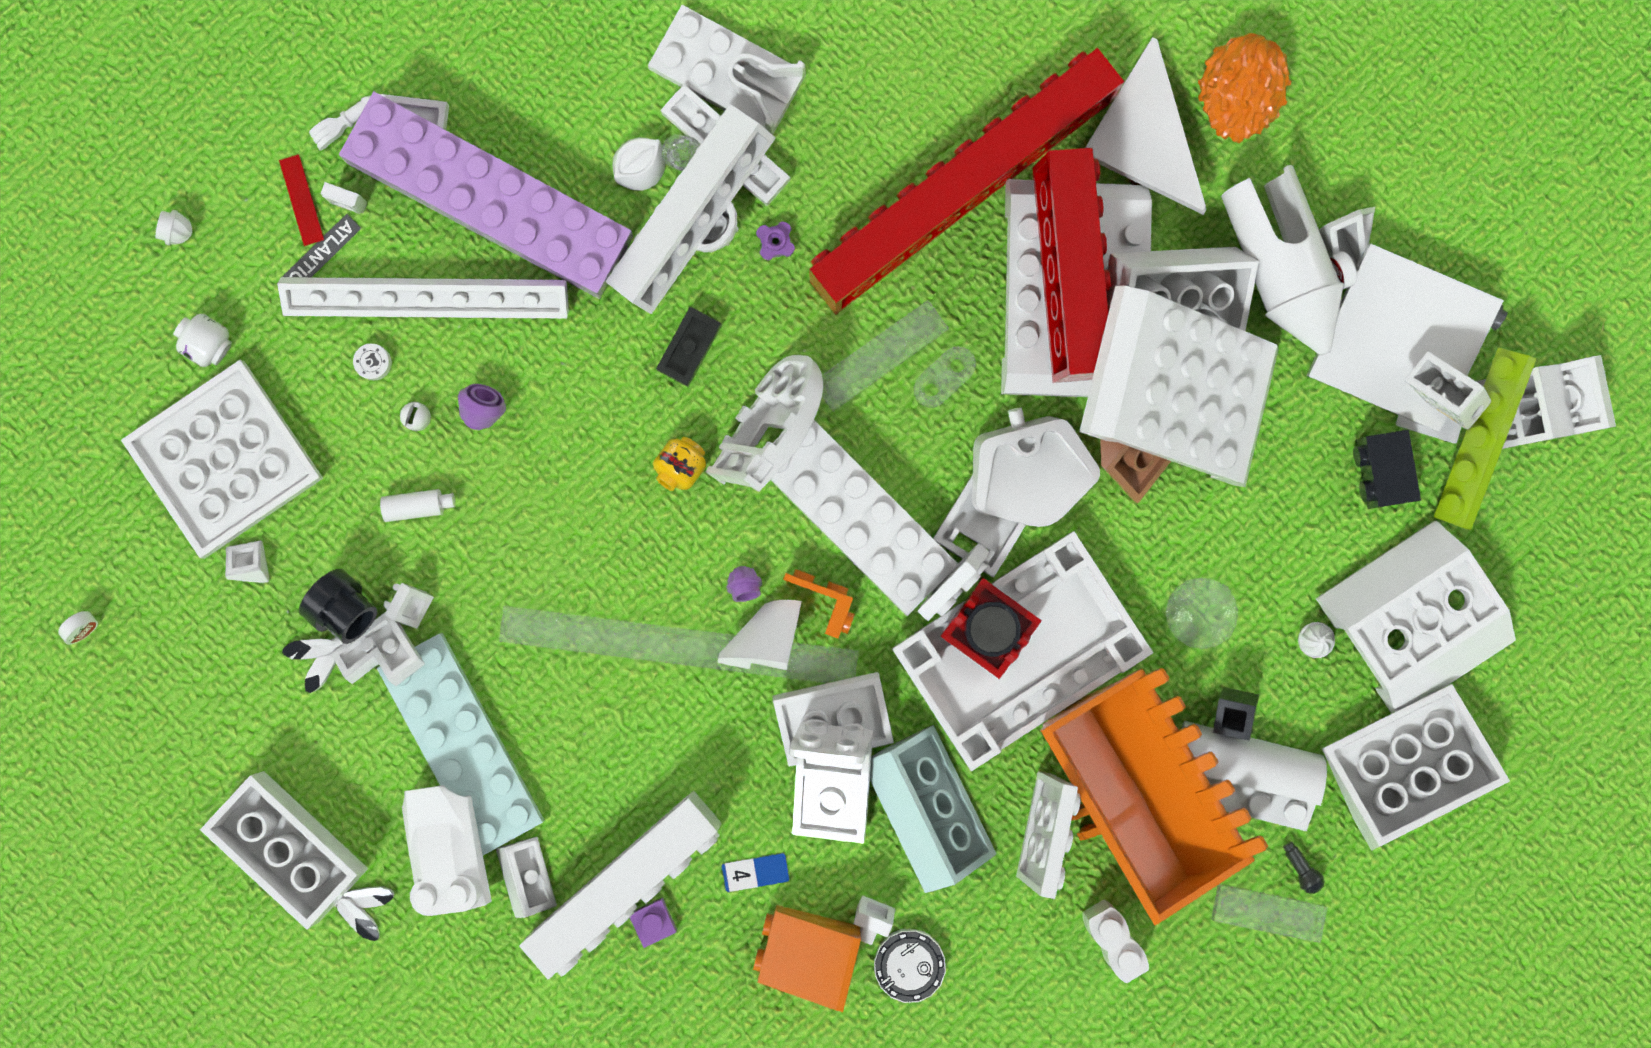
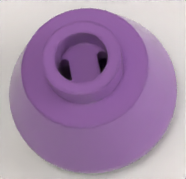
M471 384L461 389L458 394L459 415L471 429L482 430L491 427L506 411V404L502 395L489 386Z

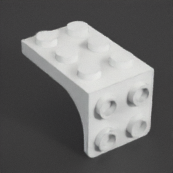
M808 720L800 723L789 747V755L797 757L792 834L864 843L867 825L873 730L864 729L863 726L858 724L833 726L828 725L827 722L822 720Z

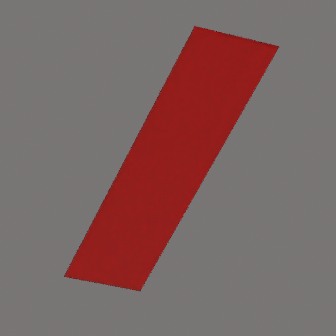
M299 154L279 160L303 245L307 246L323 241L324 237Z

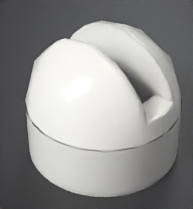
M410 402L400 411V420L407 429L421 431L429 425L431 414L425 405L419 402ZM413 407H417L413 423L409 424L408 421Z

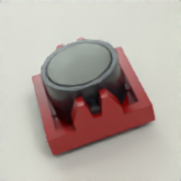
M981 578L940 637L1000 680L1010 664L1019 657L1021 650L1027 646L1031 635L1042 620L986 579Z

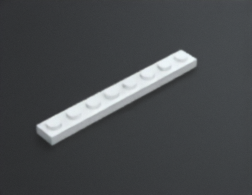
M281 277L277 283L283 316L567 318L569 314L566 280Z

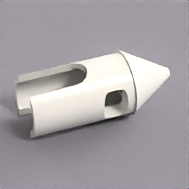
M1287 165L1283 169L1284 173L1264 185L1284 242L1275 235L1250 178L1228 189L1222 194L1221 198L1242 251L1259 261L1255 283L1267 311L1265 316L1321 356L1331 352L1344 283H1340L1295 169L1292 165Z

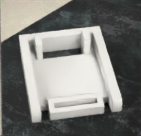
M972 474L933 539L939 545L962 559L968 552L952 543L959 532L976 543H981L989 551V554L983 561L987 565L983 572L994 577L1026 525L982 514L977 511L972 503Z

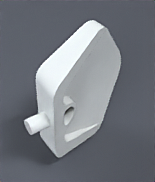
M1014 408L1008 410L1011 426L983 433L974 442L972 503L975 509L982 514L1028 526H1049L1060 520L1090 490L1100 477V469L1073 427L1067 421L1045 416L1025 422L1022 408Z

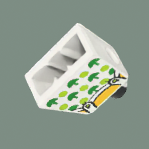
M1429 351L1405 379L1406 383L1430 406L1467 430L1491 403L1488 393L1481 384ZM1440 377L1441 381L1437 388L1434 385H1430L1435 378Z

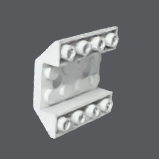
M1437 521L1426 525L1315 598L1333 626L1345 630L1380 683L1375 689L1391 714L1443 689L1516 641L1510 610L1470 550ZM1455 589L1461 591L1465 598L1464 605L1459 610H1454L1448 603L1449 594ZM1394 629L1400 630L1405 639L1403 646L1398 650L1392 649L1388 644V635Z

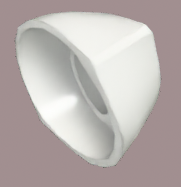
M640 137L630 139L623 143L613 156L615 181L617 184L632 190L642 191L653 187L658 183L665 171L662 144L658 139L653 140Z

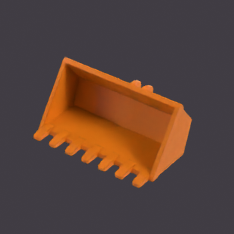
M1163 668L1145 674L1143 669H1139L1113 684L1090 693L1043 723V728L1041 729L1043 736L1071 784L1078 787L1077 793L1080 794V799L1083 802L1080 804L1077 815H1072L1071 821L1078 820L1089 814L1094 821L1093 824L1085 825L1078 831L1077 835L1080 841L1102 835L1154 926L1254 862L1253 856L1268 848V844L1262 836H1256L1244 841L1239 834L1237 827L1248 823L1252 819L1246 808L1243 807L1227 813L1220 800L1235 792L1232 783L1229 780H1224L1211 785L1205 776V771L1219 763L1215 754L1208 752L1194 757L1187 744L1202 736L1199 727L1196 724H1192L1178 730L1172 720V715L1186 708L1182 698L1176 696L1162 702L1154 688L1169 681V676Z

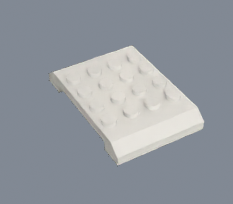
M1008 179L1005 188V218H1008L1005 357L1002 358L1001 394L1088 397L1092 380L1052 382L1034 180ZM1096 183L1097 196L1102 197L1104 206L1103 216L1099 218L1101 233L1104 232L1107 238V252L1103 255L1104 269H1108L1110 253L1151 251L1152 199L1149 188L1143 185Z
M1115 286L1079 432L1105 441L1118 442L1210 474L1211 478L1234 486L1246 487L1279 350L1278 346L1150 291L1129 286Z
M1074 531L991 583L1042 620L1031 635L1027 646L1021 650L1019 657L1010 664L1000 680L940 637L965 601L892 648L970 771H973L1001 753L1003 748L1120 672L1124 673L1153 654V651Z

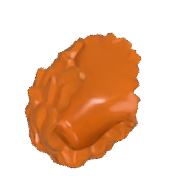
M1254 33L1229 39L1226 45L1215 47L1213 49L1214 54L1205 60L1207 67L1202 79L1198 80L1201 89L1198 99L1204 102L1203 111L1209 117L1211 128L1216 130L1217 136H1221L1223 139L1230 137L1233 142L1241 143L1245 138L1249 139L1253 134H1261L1263 128H1268L1271 122L1279 118V109L1287 104L1286 87L1292 83L1289 79L1286 54L1282 52L1276 42L1266 40L1265 36Z

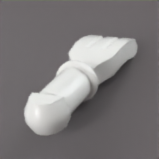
M371 96L361 98V101L345 112H340V117L327 118L309 131L320 151L341 137L348 126L353 127Z

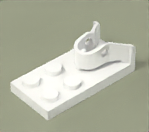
M681 5L648 64L650 71L680 87L685 84L698 97L724 111L729 104L733 105L761 124L772 135L806 76L805 64L800 60L797 64H791L684 5Z

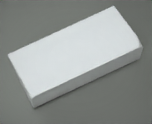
M537 837L496 849L516 918H525L557 906Z

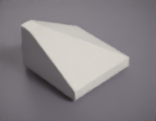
M261 540L226 547L225 577L227 580L258 583L269 582L265 551Z

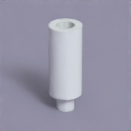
M439 489L382 496L380 500L381 514L384 522L443 515L444 509L453 508L456 505L453 493L442 495Z

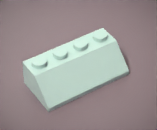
M934 725L871 756L870 781L925 893L957 884L996 855L992 843Z

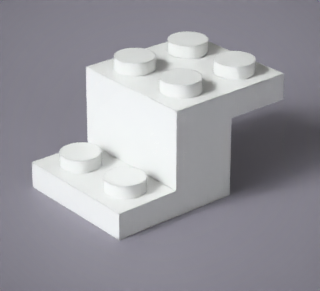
M1601 355L1563 364L1533 368L1502 449L1616 427ZM1486 379L1476 382L1484 386Z

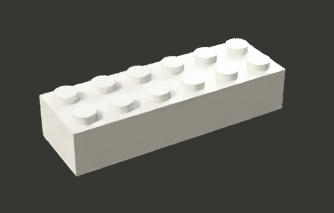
M815 420L799 449L771 479L906 616L959 565Z
M693 790L537 926L519 945L520 948L547 979H550L555 973H558L561 977L564 976L578 963L577 960L582 957L581 951L584 948L591 952L606 938L605 936L610 932L608 927L611 924L618 928L634 914L633 911L638 907L635 903L642 899L646 904L662 889L661 887L665 884L663 879L666 876L670 875L674 879L690 865L689 862L692 860L690 855L696 850L702 855L715 844L720 836L718 834L721 825L720 820Z

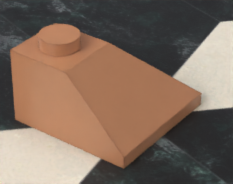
M1100 439L1101 466L1134 502L1139 503L1171 461L1118 442Z

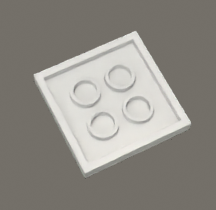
M1038 771L1016 877L1038 895L1055 899L1057 889H1062L1065 880V868L1062 867L1064 853H1068L1072 846L1073 832L1069 829L1072 815L1076 816L1079 811L1080 794L1077 793V786L1051 773Z

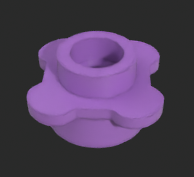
M780 222L777 226L773 227L762 225L757 229L756 235L761 240L762 248L760 255L763 259L771 260L773 257H781L783 255L789 257L794 253L795 247L790 242L789 234L791 227L788 223ZM773 238H778L779 242L773 244L772 240Z

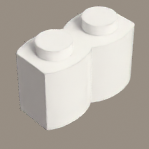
M1102 900L1083 912V921L1087 931L1101 947L1107 964L1122 981L1128 983L1149 970L1146 954L1130 936L1125 919L1112 904Z

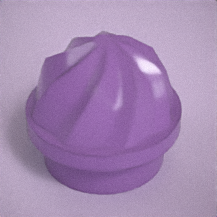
M739 566L729 574L727 592L732 594L733 601L735 602L753 600L761 595L760 587L762 586V580L757 576L753 568Z

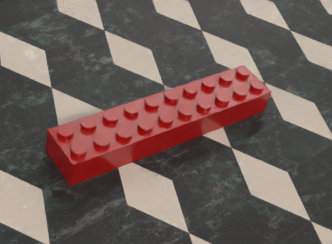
M1098 47L1088 55L1085 51L1078 54L1068 63L1069 69L1060 77L1057 73L1052 74L1039 86L1041 91L1034 97L1030 98L1028 95L1022 97L1011 107L1013 112L1004 120L1000 117L992 120L983 128L984 135L975 142L971 138L966 140L954 151L956 156L945 164L943 161L936 163L925 173L928 178L916 186L913 182L898 193L897 198L899 200L889 208L885 204L880 206L868 217L870 222L860 230L857 227L850 229L839 239L842 244L832 252L825 249L811 260L813 266L809 269L810 283L835 315L1006 185L1008 179L1015 178L1114 101L1125 81Z

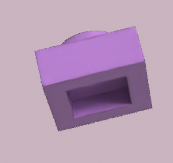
M663 897L633 911L634 914L630 917L643 948L677 932Z

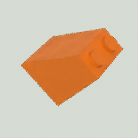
M776 905L774 915L766 914L762 935L768 936L765 950L758 948L753 970L759 971L757 983L843 1012L861 941L860 926Z

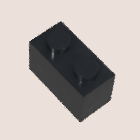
M1409 430L1356 439L1353 457L1356 466L1361 469L1363 481L1359 484V491L1362 501L1367 503V509L1421 501Z

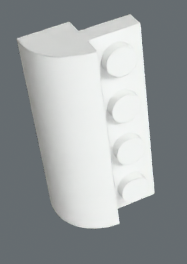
M1184 721L1182 728L1195 723ZM1196 724L1202 732V736L1187 744L1194 757L1213 752L1219 762L1215 767L1204 772L1209 783L1213 785L1229 780L1235 788V792L1232 795L1220 800L1227 812L1244 807L1248 810L1251 818L1307 831L1315 806H1321L1325 791L1327 765L1323 755L1251 737L1250 741L1215 734L1213 733L1214 728Z

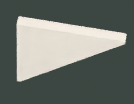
M1152 37L1085 148H1093L1094 159H1098L1100 165L1204 215L1206 205L1158 40Z

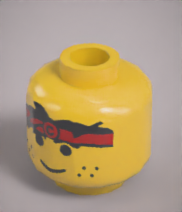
M690 438L670 439L653 461L654 469L658 474L656 480L670 491H674L675 488L681 490L690 489L707 466L706 460L703 457L705 451Z

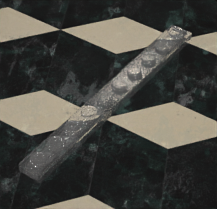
M503 606L499 642L822 683H831L856 677L859 653L858 650L793 642L787 670L751 663L750 669L718 663L719 653L736 635Z

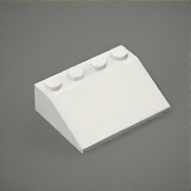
M1237 247L1110 253L1108 271L1110 273L1111 286L1109 292H1106L1108 306L1111 305L1115 286H1129L1150 291L1245 331L1259 261Z
M1453 684L1322 749L1349 811L1371 851L1510 782Z

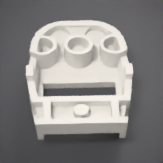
M791 355L782 359L770 369L755 389L758 398L750 409L742 406L736 416V419L741 423L733 437L725 435L719 446L722 452L714 465L708 466L706 473L721 484L726 482L752 487L760 492L795 454L814 421L823 393L821 370L809 356ZM768 427L784 429L774 444L767 442L763 448L755 447Z

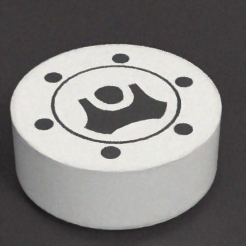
M365 344L354 354L353 365L360 376L374 381L384 378L389 373L392 361L390 354L383 347L377 344Z

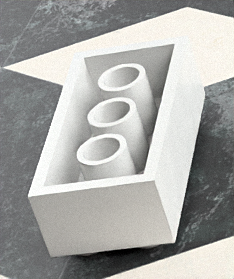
M264 771L250 775L200 829L307 930L319 923L368 870L356 856Z

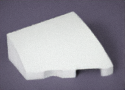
M775 600L765 603L719 653L718 663L750 669L751 663L787 670L802 601Z

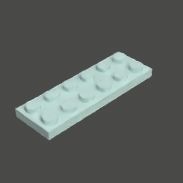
M439 633L415 647L425 665L399 685H393L387 679L381 667H378L377 670L440 786L444 785L448 790L460 796L471 795L482 854L485 855L543 823L545 820L443 633Z

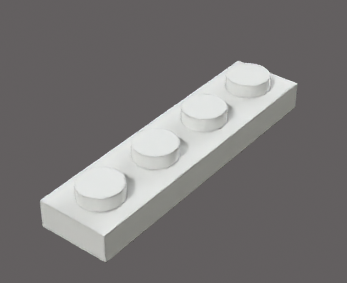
M685 84L661 109L662 115L698 146L703 143L720 117L716 111ZM763 155L743 186L768 206L790 182V176L766 155Z

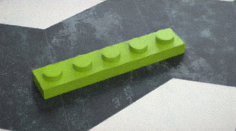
M1498 347L1483 386L1491 399V403L1475 423L1466 430L1436 509L1435 518L1468 530L1472 529L1537 360L1536 358Z

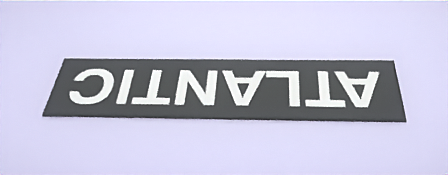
M346 214L323 236V241L317 242L282 277L311 278L361 230V227Z

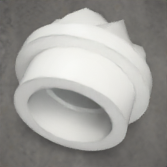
M172 210L171 213L161 211L155 238L164 240L165 245L181 244L188 240L192 235V226L189 219L176 210Z
M1313 622L1301 629L1298 636V644L1305 655L1312 658H1322L1333 650L1335 636L1327 625Z

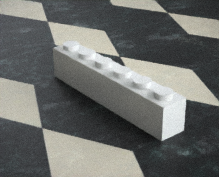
M729 104L725 112L718 118L706 139L697 148L685 169L676 178L675 183L664 199L655 208L654 213L643 229L636 235L624 256L615 265L605 282L630 302L652 314L776 137L757 121Z

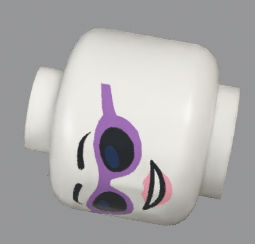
M198 314L191 320L184 317L173 334L178 337L176 343L177 352L200 367H207L211 364L218 365L232 344L228 340V329L205 314Z

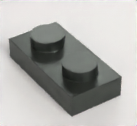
M689 307L656 370L689 387L722 324Z

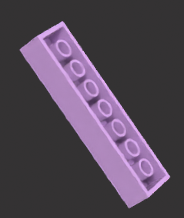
M374 91L339 153V156L348 165L549 273L566 280L568 283L598 299L601 298L608 285L605 281L612 273L615 265L624 256L633 239L630 229Z

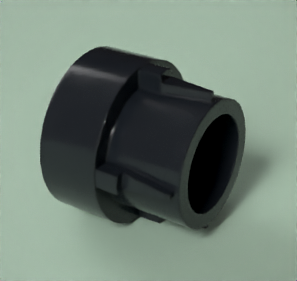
M343 569L332 570L318 579L307 591L299 606V614L316 630L320 632L329 630L344 644L352 643L361 637L372 625L378 614L377 608L362 595V586Z

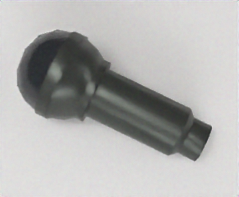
M1292 841L1284 845L1285 855L1298 873L1300 888L1309 894L1321 891L1325 883L1322 873L1313 867L1311 868L1299 848Z

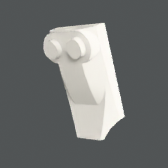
M444 785L404 791L402 813L414 879V886L410 892L412 907L422 915L433 916L464 912L490 903L492 900L471 795H457L448 790Z

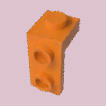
M797 569L794 570L793 575L785 573L783 580L836 599L837 601L825 634L835 638H839L841 632L848 634L855 615L848 612L853 600L852 597L847 596L848 588L832 582H828L826 588L813 583L815 576Z

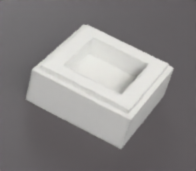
M326 182L320 193L331 204L358 214L364 213L367 201L359 194Z

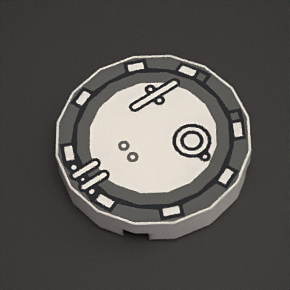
M900 929L889 934L879 944L874 958V973L880 988L891 998L904 1003L920 1002L931 997L941 986L946 973L945 957L939 943L928 933L916 929Z

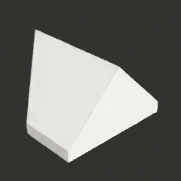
M1375 207L1357 210L1319 229L1329 256L1343 251L1352 258L1357 268L1369 244Z

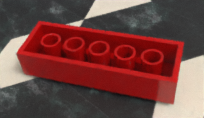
M1093 148L1049 150L1032 170L1052 382L1092 380L1110 309L1107 303L1106 292H1109L1111 286L1110 273L1108 269H1104L1103 255L1107 252V238L1104 232L1101 233L1099 219L1103 216V199L1101 196H1097L1096 181H1099L1100 164L1098 159H1094Z

